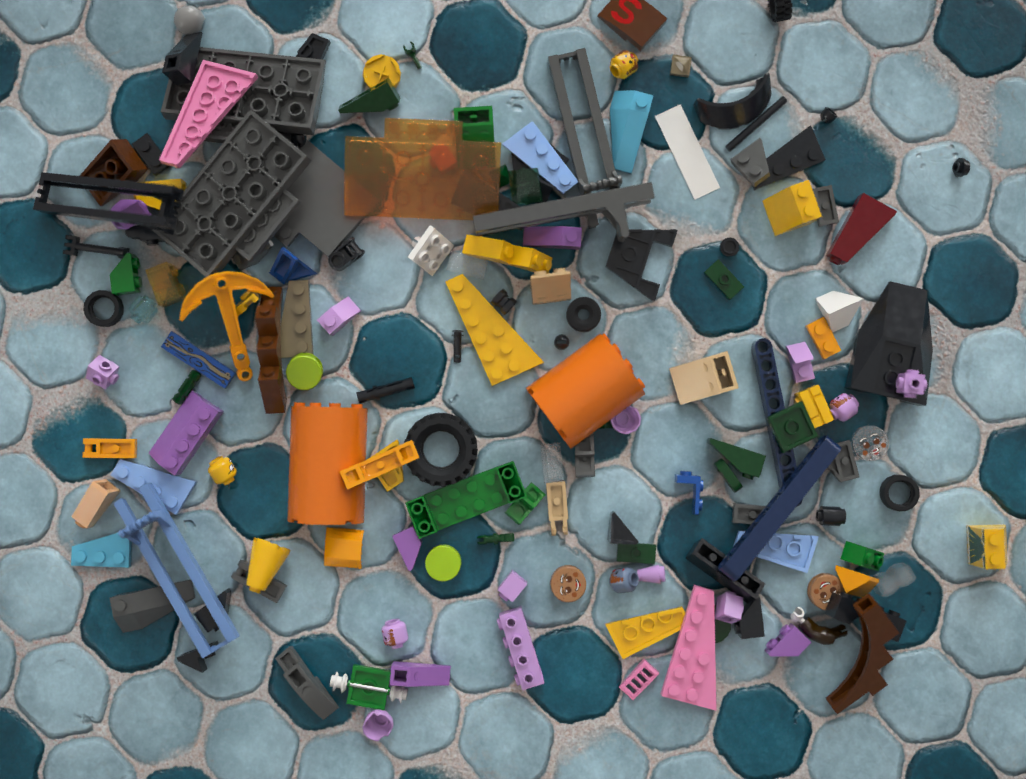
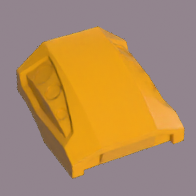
M327 527L324 566L362 569L361 555L364 530Z

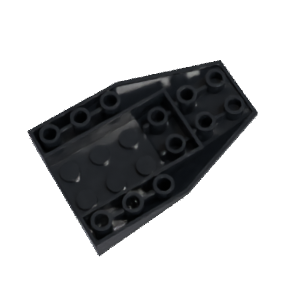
M888 282L857 332L844 388L862 393L868 392L916 406H926L933 353L927 290L896 282ZM906 370H918L919 374L925 375L927 388L923 395H916V398H906L904 394L896 393L898 374L906 373Z

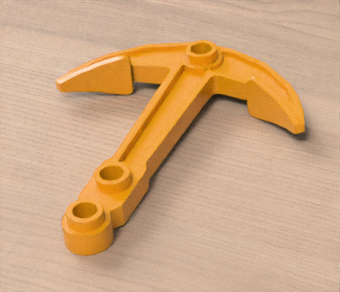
M233 271L218 272L209 275L195 284L186 295L180 310L179 320L184 321L191 311L202 304L201 300L215 295L230 341L229 348L234 366L237 368L236 374L241 381H248L252 378L253 372L249 367L250 360L246 345L242 340L232 291L246 289L248 292L260 293L270 298H273L274 294L262 281L246 273ZM220 280L225 281L223 286H218ZM239 354H244L242 359L237 358ZM243 372H248V376H242Z

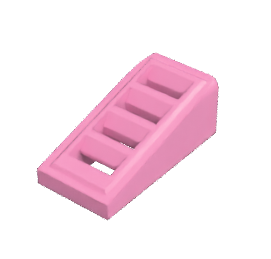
M643 658L620 684L619 688L634 700L660 673ZM644 668L650 672L649 676L642 671ZM639 673L645 678L644 681L637 676ZM635 679L641 685L639 687L636 686L632 680ZM628 684L635 689L634 693L626 687Z

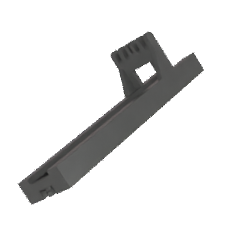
M581 48L561 55L548 56V65L576 179L578 180L580 196L605 188L610 190L620 188L622 178L615 171L586 49ZM571 57L579 62L607 180L602 179L595 183L588 182L560 67L561 60H569ZM597 214L586 216L589 229L596 228L599 225Z
M652 182L476 215L473 216L476 236H483L602 213L616 229L618 241L624 242L629 236L625 208L650 204L651 199H654L655 196Z

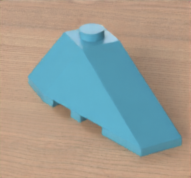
M635 90L614 91L610 106L612 159L615 170L629 174L632 173L654 95Z

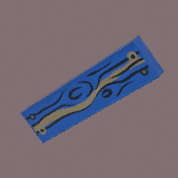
M173 331L170 332L161 346L224 389L228 387L236 375L235 371Z

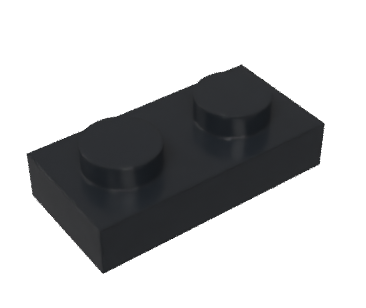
M148 133L132 143L155 176L169 167L159 161L162 151Z

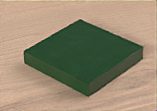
M802 401L766 417L782 453L818 437Z

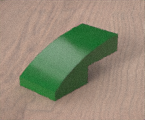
M532 482L525 488L527 497L513 502L505 511V514L518 525L523 522L546 495Z

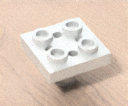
M429 226L422 237L414 238L418 243L412 241L414 248L408 258L433 276L454 245L434 227Z

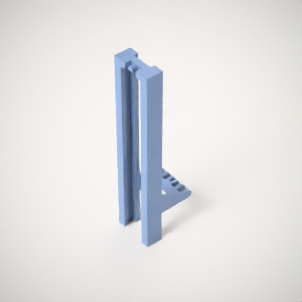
M145 483L139 487V490L151 512L143 516L142 519L137 520L126 499L121 498L113 503L126 525L125 529L118 531V534L121 538H127L139 547L201 657L205 658L240 635L153 484ZM158 521L226 640L217 646L213 645L210 647L142 528L152 522Z

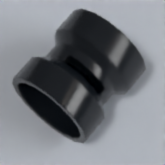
M504 289L492 299L491 303L494 306L500 307V312L506 315L517 301L513 297L508 298L507 291Z

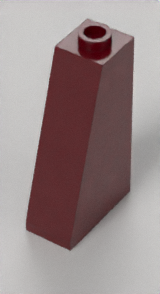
M862 193L857 197L825 256L829 257V261L836 265L847 263L896 215L897 211Z

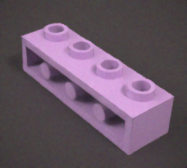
M516 607L499 613L500 618L497 619L499 629L504 630L506 636L503 637L505 648H509L511 652L508 658L511 667L515 666L517 674H514L517 686L521 685L522 690L544 684V677L522 607Z

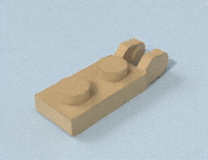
M565 481L546 482L551 535L556 536L555 521L562 520L563 535H568Z

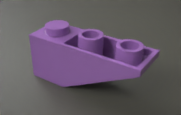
M393 661L390 685L405 687L447 686L450 682L451 666Z

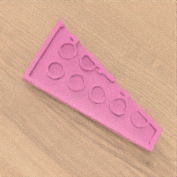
M203 60L159 161L162 164L180 169L258 79L257 74Z
M694 585L660 694L663 697L717 711L714 591Z

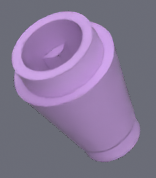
M655 565L637 570L639 581L658 584L666 582L664 566Z

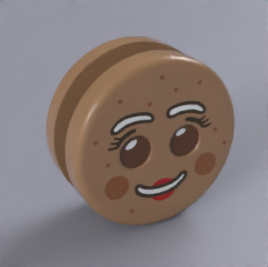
M564 565L553 572L550 580L551 590L560 601L574 602L583 596L586 590V579L582 571L577 567Z
M821 573L814 576L807 587L809 600L822 610H826L832 592L840 594L841 591L845 592L840 579L829 573Z

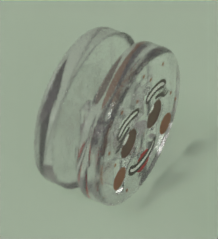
M861 426L850 437L853 454L861 460H879L886 454L889 447L887 434L877 426Z

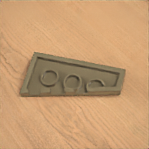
M309 280L288 282L280 325L281 358H293L299 353H311L314 355Z

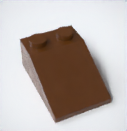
M113 139L107 143L79 176L137 182L148 168L127 139ZM89 190L100 206H104L120 194Z

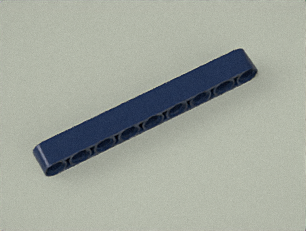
M761 338L752 343L751 350L766 420V417L785 409L772 343L766 338ZM760 342L764 343L766 346L764 352H760L758 350V344ZM763 361L769 363L770 368L768 371L762 369L761 364ZM768 379L773 382L771 390H768L765 386ZM772 398L777 401L775 409L769 406V401ZM766 420L780 489L785 483V476L787 474L791 475L797 468L794 451L791 449L785 453L781 452ZM783 455L788 457L786 465H782L780 462Z
M827 435L822 436L719 564L718 569L733 582L741 577L836 458L842 447Z

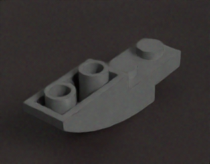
M289 646L275 658L285 672L283 676L320 718L325 720L339 708L317 676H313L293 646Z

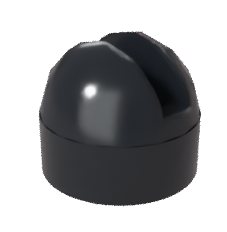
M825 107L820 114L821 121L826 118V124L833 122L838 117L828 107Z
M291 133V143L297 147V143H300L301 148L306 144L307 135Z
M558 335L554 340L555 347L559 350L566 349L569 346V338L566 335ZM557 340H566L567 343H557Z

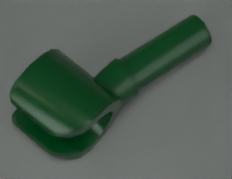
M410 41L411 50H407L403 45L405 54L413 59L417 69H421L422 66L415 54L414 43Z

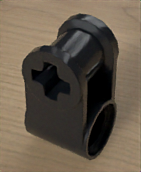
M351 237L329 255L328 263L333 270L342 271L362 257L365 251L364 249L361 250L355 243V238ZM336 257H340L343 260L339 266L333 265V260Z

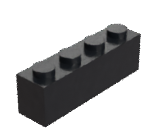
M703 538L693 544L685 557L688 561L728 590L736 593L737 596L743 597L746 603L757 599L765 586L764 582L747 570L738 580L733 582L718 569L719 564L726 556L724 553Z

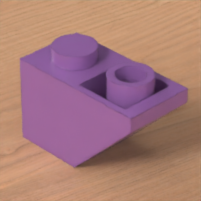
M120 199L109 210L152 215L147 210V205L141 200ZM112 222L117 229L127 230L135 225Z
M790 623L783 626L779 631L780 634L766 644L767 648L764 651L771 657L799 656L812 642L796 626Z

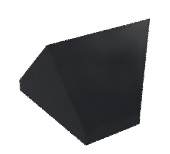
M614 511L610 512L607 537L609 543L637 544L639 541Z

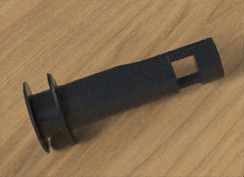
M452 330L454 332L451 335L454 336V362L460 363L461 336H464L461 335V332L464 331Z

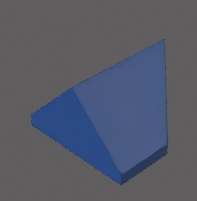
M284 247L280 249L269 272L283 285L289 281L317 274Z

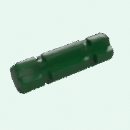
M192 370L189 373V378L185 379L178 389V393L172 398L175 403L181 405L185 400V396H188L196 385L195 382H198L201 378V374L196 370Z

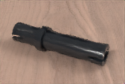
M412 377L378 387L375 385L373 388L356 392L359 404L367 401L375 399L378 401L385 396L415 389Z

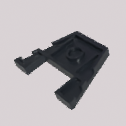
M629 229V236L624 242L618 241L616 233L605 267L648 299L655 301L660 284L641 278L653 242L672 247L678 230Z

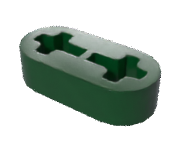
M722 458L714 463L715 468L734 493L743 488L738 478Z

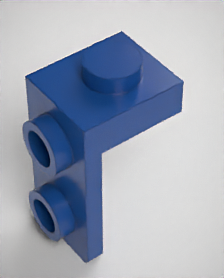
M680 471V474H675V482L693 484L692 514L699 515V511H702L700 491H703V480H701V476L692 475L690 471Z

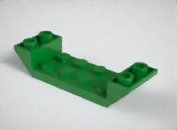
M511 461L460 480L455 484L447 485L405 502L417 536L420 539L505 504H511L527 497L515 463Z

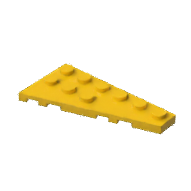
M463 274L445 281L492 386L544 363Z

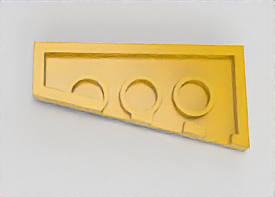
M681 606L605 623L622 659H625L680 631L685 611Z

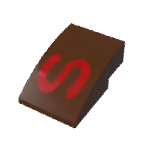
M611 0L597 15L623 40H628L639 51L649 43L667 21V18L645 0Z

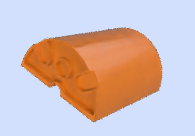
M605 333L602 335L598 334L526 387L528 393L570 449L645 395L643 390L645 388L644 383L640 378L637 379L635 377L631 363L627 358L622 359L620 349L615 343L610 344L611 341Z

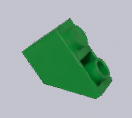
M126 253L111 272L112 294L119 296L141 293L142 279L138 274L140 261L136 255Z
M846 541L840 559L879 571L884 561V553Z

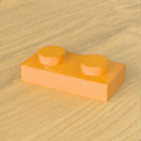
M824 317L805 326L822 359L842 351Z

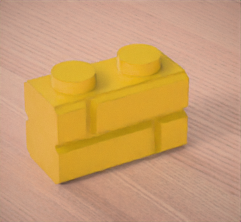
M813 385L794 394V404L800 401L803 402L814 428L834 420L819 385Z

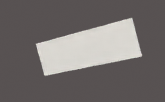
M681 104L656 115L655 118L694 200L719 189L720 186Z

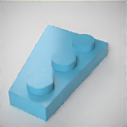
M118 533L72 546L71 566L131 567L132 542L127 538H121Z

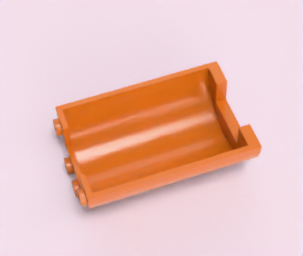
M294 402V406H291L287 521L291 523L298 521V524L345 525L348 522L351 524L364 523L365 482L347 490L340 471L366 461L368 408H363V404H351V408L341 407V403H329V407H321L322 403H310V406H305V403Z

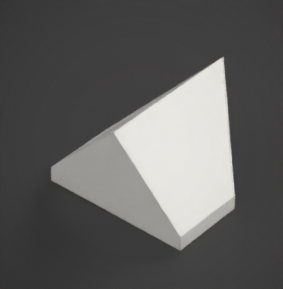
M831 291L815 298L832 333L849 326L864 299L837 291Z

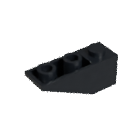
M202 32L185 35L165 57L162 73L176 85L193 82Z

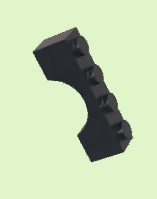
M841 591L840 594L832 592L824 614L851 624L859 617L853 604L861 598L857 597L856 600L851 599L852 595ZM889 609L888 613L885 612V614L899 632L891 640L899 642L906 620L900 618V613Z

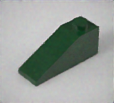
M387 78L341 104L338 111L340 113L383 112L387 109L391 111L399 106L400 96L390 79Z
M712 438L707 439V442L733 468L742 473V477L753 480V477H760L766 458L765 455Z

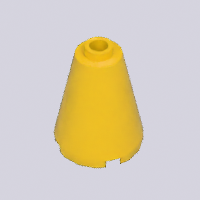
M254 537L246 585L250 586L249 590L259 594L261 590L265 591L291 550Z

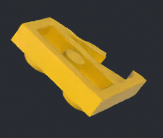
M245 291L240 296L241 301L235 304L237 317L246 311L247 307L253 302L255 303L259 300L258 293Z

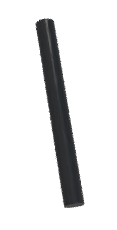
M782 96L730 141L725 146L726 149L731 152L787 103V99Z

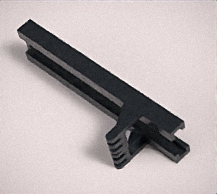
M41 172L39 185L43 186V189L37 190L41 197L35 198L33 210L45 214L135 224L173 235L174 231L171 229H176L178 221L177 216H174L178 215V212L173 210V208L180 207V204L176 203L175 200L181 201L183 199L184 190L174 185ZM56 186L150 196L162 202L159 216L48 204L47 200L50 187Z

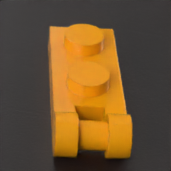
M83 438L85 450L82 452V458H137V439ZM93 444H96V452H93Z

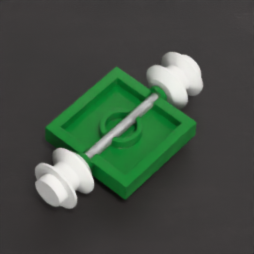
M357 664L353 665L351 680L348 681L346 673L341 677L338 672H336V675H332L330 680V687H333V691L336 688H340L341 693H343L346 688H349L346 704L385 710L387 695L390 694L392 702L396 698L402 703V700H406L408 688H405V686L389 687L391 670Z

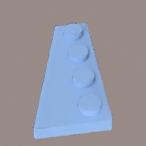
M738 531L734 545L746 531ZM775 533L757 557L808 573L819 536Z

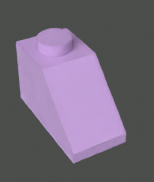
M348 296L332 306L317 321L329 335L334 336L361 310Z

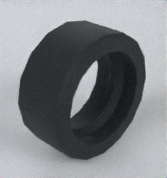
M98 290L92 292L86 298L83 311L90 323L100 327H110L121 320L124 306L118 295H114L110 291ZM102 297L110 299L115 306L113 315L106 320L98 319L93 312L95 302Z
M905 475L887 477L879 489L882 503L887 508L895 511L912 509L920 497V489L917 483ZM895 482H904L910 488V497L903 504L893 503L889 498L890 486Z

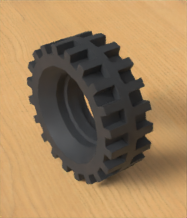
M434 413L416 421L412 428L409 429L404 441L406 443L412 440L420 457L406 465L409 466L412 471L411 473L418 477L420 481L431 486L442 487L455 484L466 477L473 468L478 454L477 439L473 430L464 420L448 413ZM438 431L448 432L453 435L459 445V454L456 460L446 467H436L430 464L425 458L423 451L427 437Z

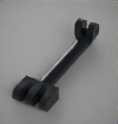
M66 235L65 239L72 240V243L64 242V247H69L71 250H63V254L77 256L79 250L116 255L122 259L129 252L130 248H114L79 243L80 237Z

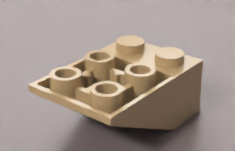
M560 268L555 269L553 273L546 274V271L534 272V276L530 277L533 305L571 300L570 271Z
M728 351L669 368L680 405L739 388Z

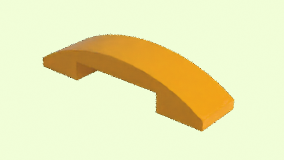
M410 440L382 454L340 471V474L348 490L420 457L413 441Z

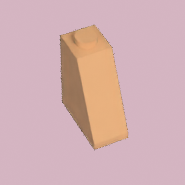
M107 479L93 481L71 517L76 520L75 523L81 528L93 527L121 490Z

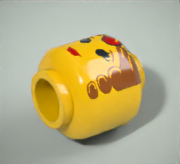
M628 50L621 51L610 61V71L616 78L626 79L638 69V57L635 53H631Z

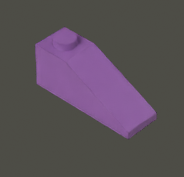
M525 227L523 246L580 250L582 227Z

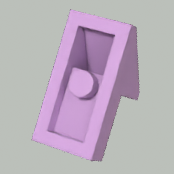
M806 342L786 346L794 382L799 383L815 379L811 360L814 358Z

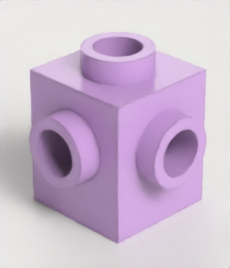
M99 355L88 365L86 379L106 390L111 384L114 385L117 382L119 366Z
M906 370V373H899L896 379V393H902L906 398H916V395H923L927 388L925 375L919 374L918 370Z

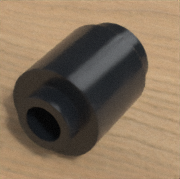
M820 506L819 510L816 511V521H819L820 525L840 526L846 522V511L840 507Z

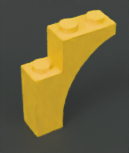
M466 235L462 253L472 258L498 262L531 272L546 271V274H549V270L552 267V257L534 248L516 246L505 240Z

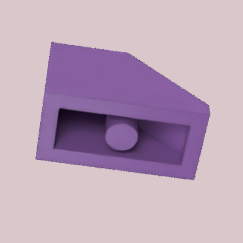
M414 525L392 536L408 571L414 568L423 542L422 538H418Z

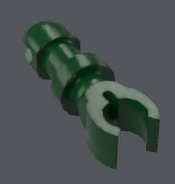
M493 533V535H480L477 537V539L484 538L483 542H477L479 545H486L487 543L497 545L498 542L515 541L514 533L500 535Z

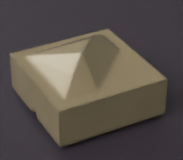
M673 55L670 75L688 78L692 57Z

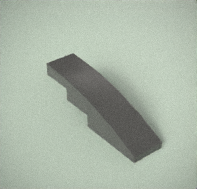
M593 432L574 446L576 478L595 477Z

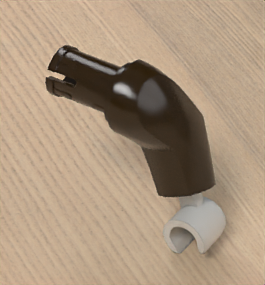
M796 607L790 616L792 621L800 622L798 627L809 639L823 645H831L835 642V639L845 637L848 634L847 630L841 631L847 629L843 624L830 629L817 625L809 617L804 619V610L800 607Z

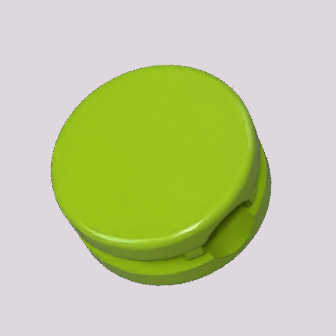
M311 353L295 355L286 368L288 382L299 390L314 388L318 385L323 375L321 361Z
M442 544L435 546L426 557V570L437 581H449L458 574L461 568V556L450 545Z

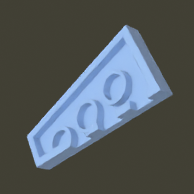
M533 121L502 143L504 148L512 152L515 157L520 161L522 160L530 169L553 185L561 194H565L578 184V180Z
M125 459L119 460L110 475L140 494V486L145 483H152L166 509L175 515L179 513L198 482Z

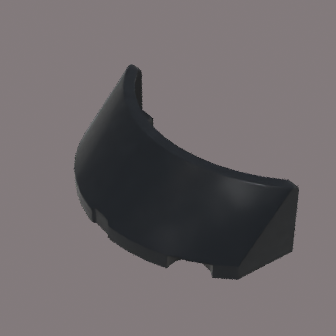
M769 72L764 74L762 78L755 81V89L748 96L729 103H713L701 98L696 99L693 105L700 123L722 130H729L754 121L764 111L772 95Z

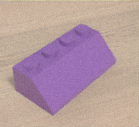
M191 390L149 454L161 467L173 475L182 474L224 411Z

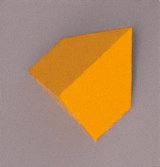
M836 565L835 570L847 594L864 597L879 582L877 578Z

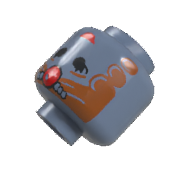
M630 567L617 568L612 571L609 584L616 593L633 592L638 586L639 577Z

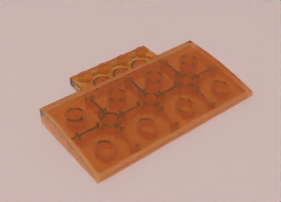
M385 118L384 138L345 136L344 214L348 216L473 221V216L499 211L501 142L462 141L463 121Z

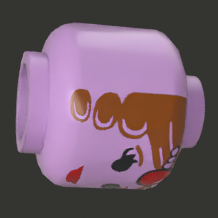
M842 393L830 402V411L834 420L838 419L845 422L858 413L859 403L852 394Z
M400 619L388 620L381 628L384 644L392 646V649L403 647V643L408 640L406 624L400 621Z

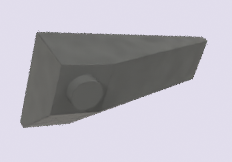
M191 579L174 583L185 603L195 598ZM161 586L117 594L109 598L113 618L123 633L143 629L174 611Z

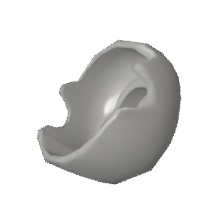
M189 5L182 6L176 11L174 24L179 32L189 35L202 30L205 17L200 9Z

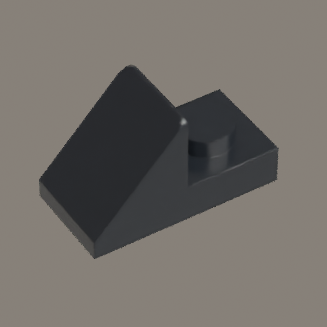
M215 641L213 643H210L209 645L210 647L213 645L217 646L219 643L218 641ZM197 649L177 657L178 662L203 673L207 670L205 660ZM211 653L210 655L206 656L205 659L216 655V653Z

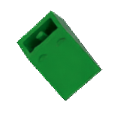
M492 106L454 108L458 170H463V168L467 170L496 168Z

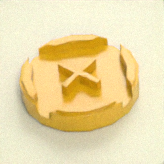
M380 54L373 56L366 62L363 78L369 89L387 78L390 79L396 88L401 79V71L395 59Z

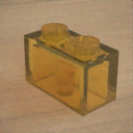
M164 262L145 270L158 306L167 307L185 299L184 294L186 292L182 283H179L177 279L179 273L175 265L172 266L171 263Z

